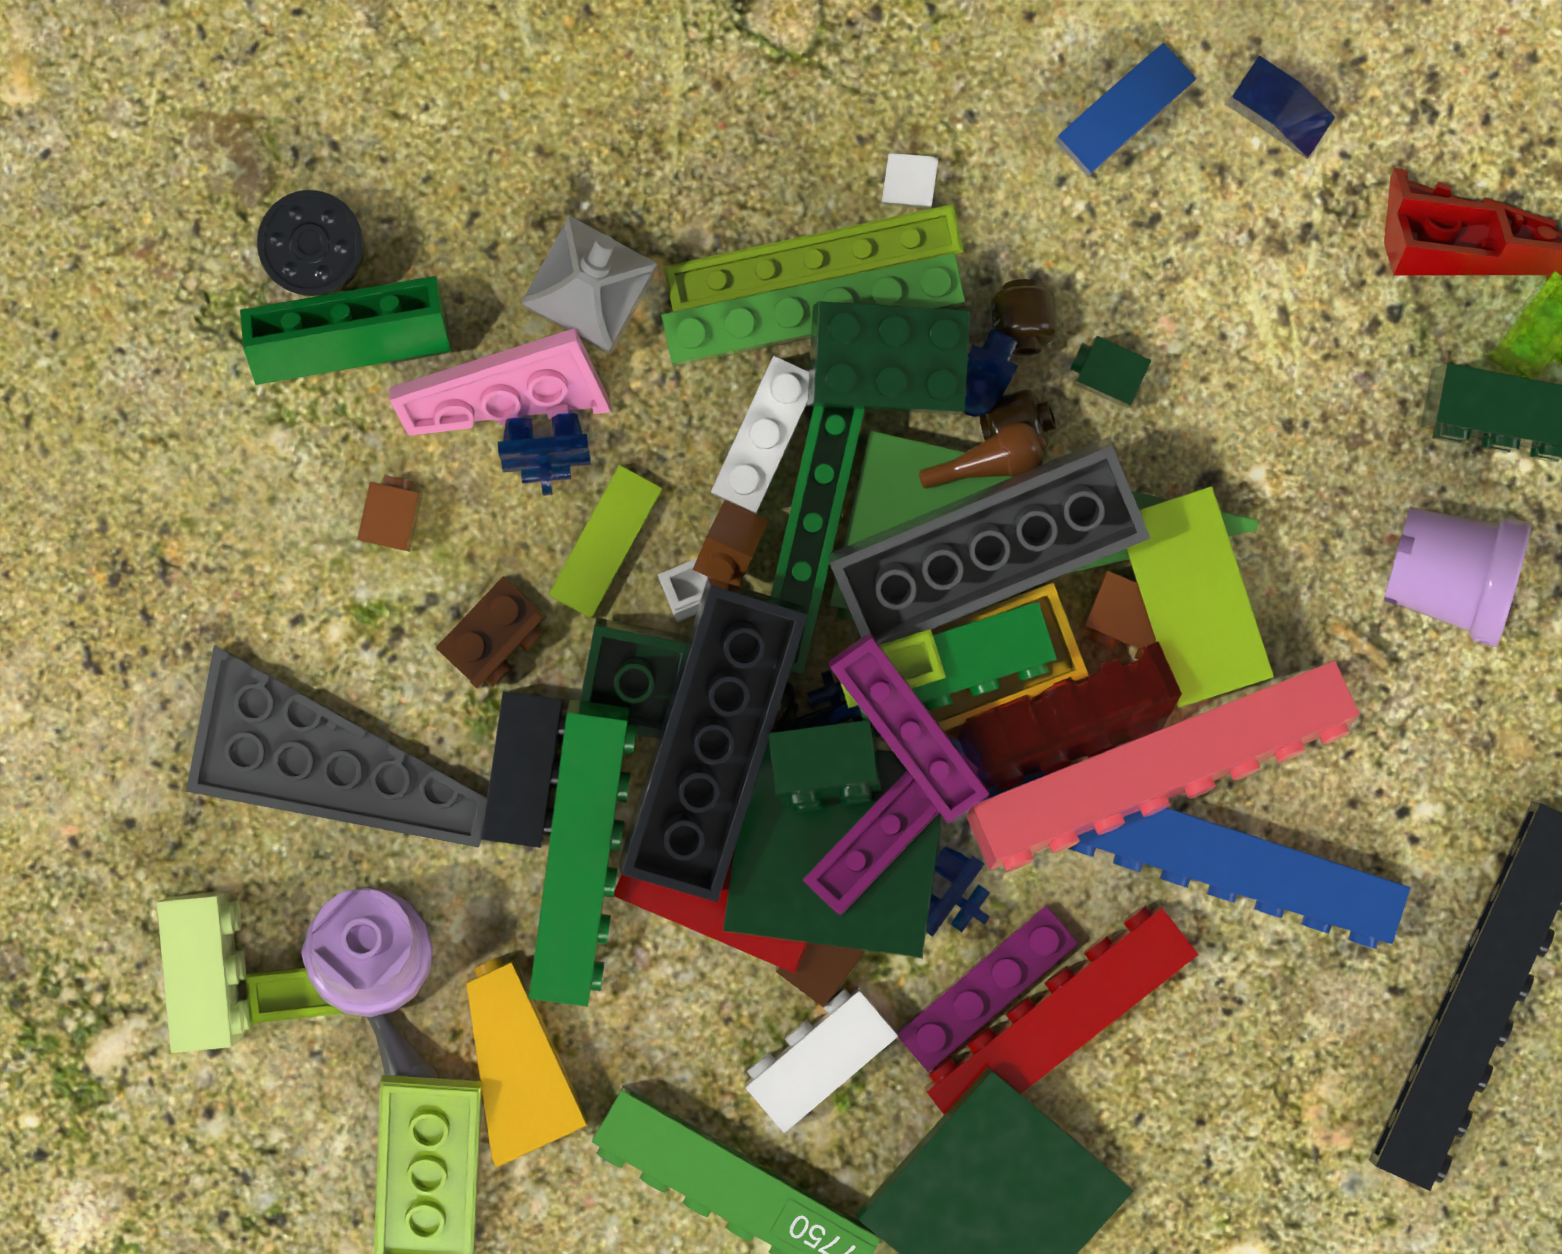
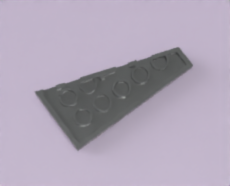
M214 645L186 792L480 847L487 802L485 795L221 647Z

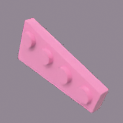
M576 328L389 388V400L408 436L470 429L473 427L474 422L484 420L498 421L499 425L519 423V416L547 413L548 419L569 417V411L593 408V414L611 412L608 394Z

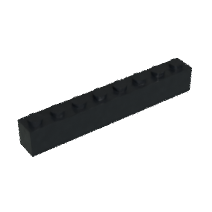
M1531 801L1370 1156L1369 1161L1374 1166L1428 1191H1431L1435 1181L1441 1183L1446 1177L1452 1162V1156L1447 1154L1455 1136L1462 1138L1473 1115V1111L1468 1109L1476 1091L1480 1093L1484 1091L1491 1078L1493 1066L1488 1064L1495 1047L1502 1048L1511 1034L1514 1021L1509 1019V1016L1516 1001L1522 1003L1530 992L1534 975L1529 974L1537 955L1544 957L1553 941L1555 931L1550 929V926L1557 911L1562 912L1561 812L1544 804Z

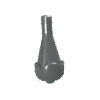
M387 1013L367 1017L376 1034L385 1075L440 1079L434 1065L425 1062L392 1024Z

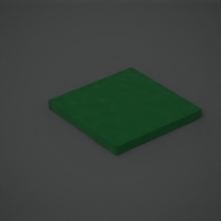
M768 741L735 845L723 927L724 932L923 959L942 815L940 813L841 916L803 881L812 869L907 771L893 751L878 750L883 793L872 794L873 802L846 806L843 805V800L839 798L822 801L823 808L819 810L793 812V806H784L776 795L770 742Z
M988 1066L855 1215L861 1223L899 1254H1078L1134 1191L1128 1183Z

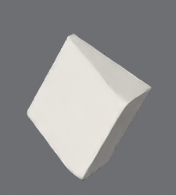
M889 153L881 203L931 209L939 157Z

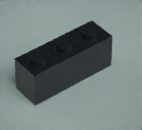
M511 691L502 692L481 840L541 848L544 843V837L550 838L554 808H549L551 788L557 789L561 759H556L558 739L563 740L567 716V710H563L564 699Z

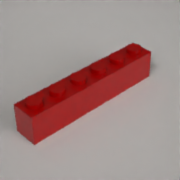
M1146 904L1141 906L1122 922L1127 929L1112 941L1105 935L1087 948L1083 953L1087 960L1072 971L1068 966H1065L1044 983L1049 990L1033 1002L1027 996L1008 1010L1005 1015L1009 1021L995 1032L990 1027H987L966 1044L970 1049L969 1053L956 1063L949 1057L936 1066L927 1075L932 1081L925 1086L927 1094L941 1112L945 1114L988 1066L1022 1094L1199 954L1162 907L1156 905L1150 910Z

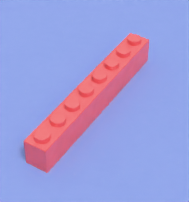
M1332 661L978 802L970 808L966 818L989 870L991 871L1004 865L1006 872H1010L1034 861L1032 854L1050 847L1052 853H1058L1080 842L1078 835L1095 829L1098 835L1113 831L1125 824L1123 817L1141 811L1143 817L1150 816L1171 805L1169 799L1186 792L1188 799L1207 793L1216 787L1214 780L1231 774L1233 781L1245 778L1261 769L1259 762L1274 756L1278 763L1292 759L1305 751L1303 745L1319 738L1323 745L1339 740L1350 733L1348 727L1360 713L1336 662Z

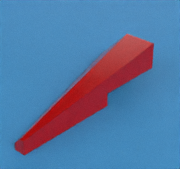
M1394 168L1390 177L1384 246L1393 276L1562 275V232L1555 230L1556 221L1486 197L1481 202L1469 201L1450 194L1451 185L1438 181L1434 188L1407 180L1408 171Z

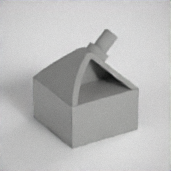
M568 216L521 304L525 309L566 331L576 328L582 340L611 355L657 272L658 266L656 262L613 240L610 236L604 235Z

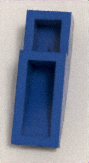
M1163 42L1064 129L1055 141L1089 177L1196 80V77Z

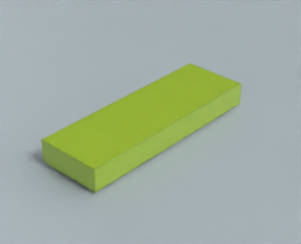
M619 465L548 595L592 619L663 488Z

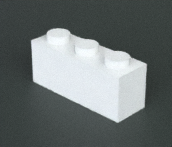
M775 356L772 357L711 490L712 495L757 514L806 408L809 383L808 371Z
M859 987L851 993L846 988L841 989L831 997L824 1007V1010L827 1012L826 1015L813 1026L808 1020L802 1022L786 1036L785 1040L789 1046L775 1058L770 1052L766 1053L747 1070L752 1078L746 1082L745 1088L783 1133L787 1132L898 1037L896 1030Z

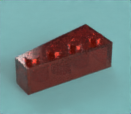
M1159 641L1143 647V657L1122 666L1119 657L1101 664V670L1093 673L1085 682L1077 684L1071 677L1056 682L1039 695L1040 700L1033 702L1030 695H1024L967 718L958 739L966 757L979 768L977 776L986 788L996 785L998 790L1008 789L1021 783L1026 775L1041 770L1044 775H1049L1068 767L1072 760L1088 756L1089 759L1114 749L1117 745L1134 741L1162 730L1182 693Z

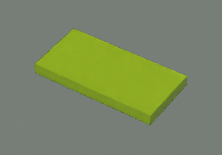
M1212 486L1139 510L1150 539L1126 549L1178 708L1274 678Z
M382 1075L379 1103L374 1254H474L482 1081Z

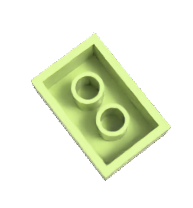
M230 891L170 896L158 901L157 913L171 1053L234 1046L244 1038V1030H249L251 1026L248 1000H240L239 981L246 979L243 950H235L234 933L241 930L239 902L231 901Z

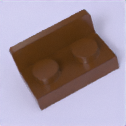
M503 576L438 644L436 649L465 675L476 689H480L485 683L493 688L512 668L506 660L519 647L527 652L545 634L547 630L540 624L547 616Z

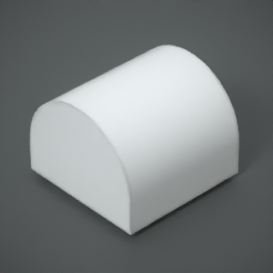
M697 558L658 574L677 623L696 616L707 581V576L692 570Z

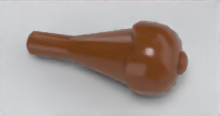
M1008 423L999 428L997 434L956 459L920 470L919 478L922 487L928 489L965 478L1015 477L1042 465L1046 441L1043 436L1037 434L1035 429L1027 423Z

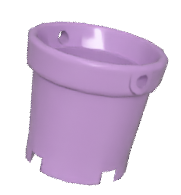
M1410 506L1383 601L1408 608L1467 630L1472 641L1496 647L1500 642L1516 590L1530 537L1531 523L1506 518L1499 524L1430 512Z
M364 887L341 892L320 908L307 929L301 954L308 980L323 1001L345 1014L374 1017L396 1011L417 995L430 973L433 946L428 925L413 904L391 891Z

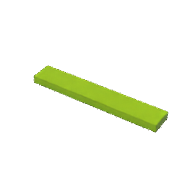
M954 204L667 265L663 266L672 309L675 312L952 253L960 255L964 251Z

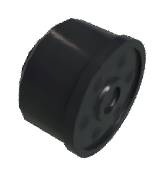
M302 190L282 197L266 212L258 230L257 250L264 270L279 286L303 296H321L342 290L356 277L364 260L365 240L356 216L344 202L326 192Z

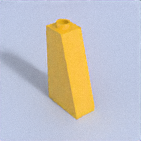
M500 956L474 967L473 970L476 977L466 983L480 1081H482V1095L490 1150L495 1167L501 1166L587 1126L589 1121L533 999H529L530 991L515 959L503 964Z

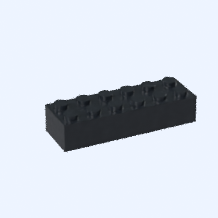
M707 577L619 860L620 873L622 875L718 902L769 741L768 733L772 731L808 617L804 606Z

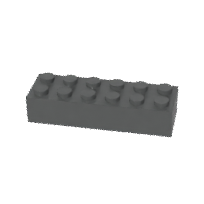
M1105 438L1030 471L829 554V563L861 638L870 632L880 645L936 628L1148 540L1150 536L1114 448L1109 439Z

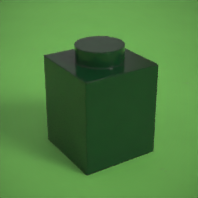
M1096 336L1090 346L1081 343L1070 370L1078 373L1073 383L1074 385L1124 408H1128L1132 405L1151 360Z

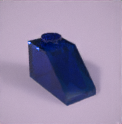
M1260 55L1252 63L1225 104L1306 159L1309 158L1335 119V116L1299 81Z

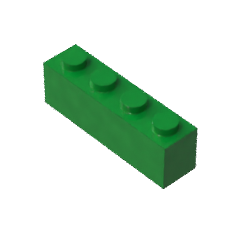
M437 276L240 309L243 349L255 385L451 351L447 313Z
M1039 601L933 634L946 678L912 689L926 708L933 710L953 703L950 693L969 688L971 695L976 696L1000 688L998 680L1000 677L1017 672L1019 680L1023 681L1048 673L1046 663L1057 660ZM859 707L862 720H869L865 713L862 711V709Z

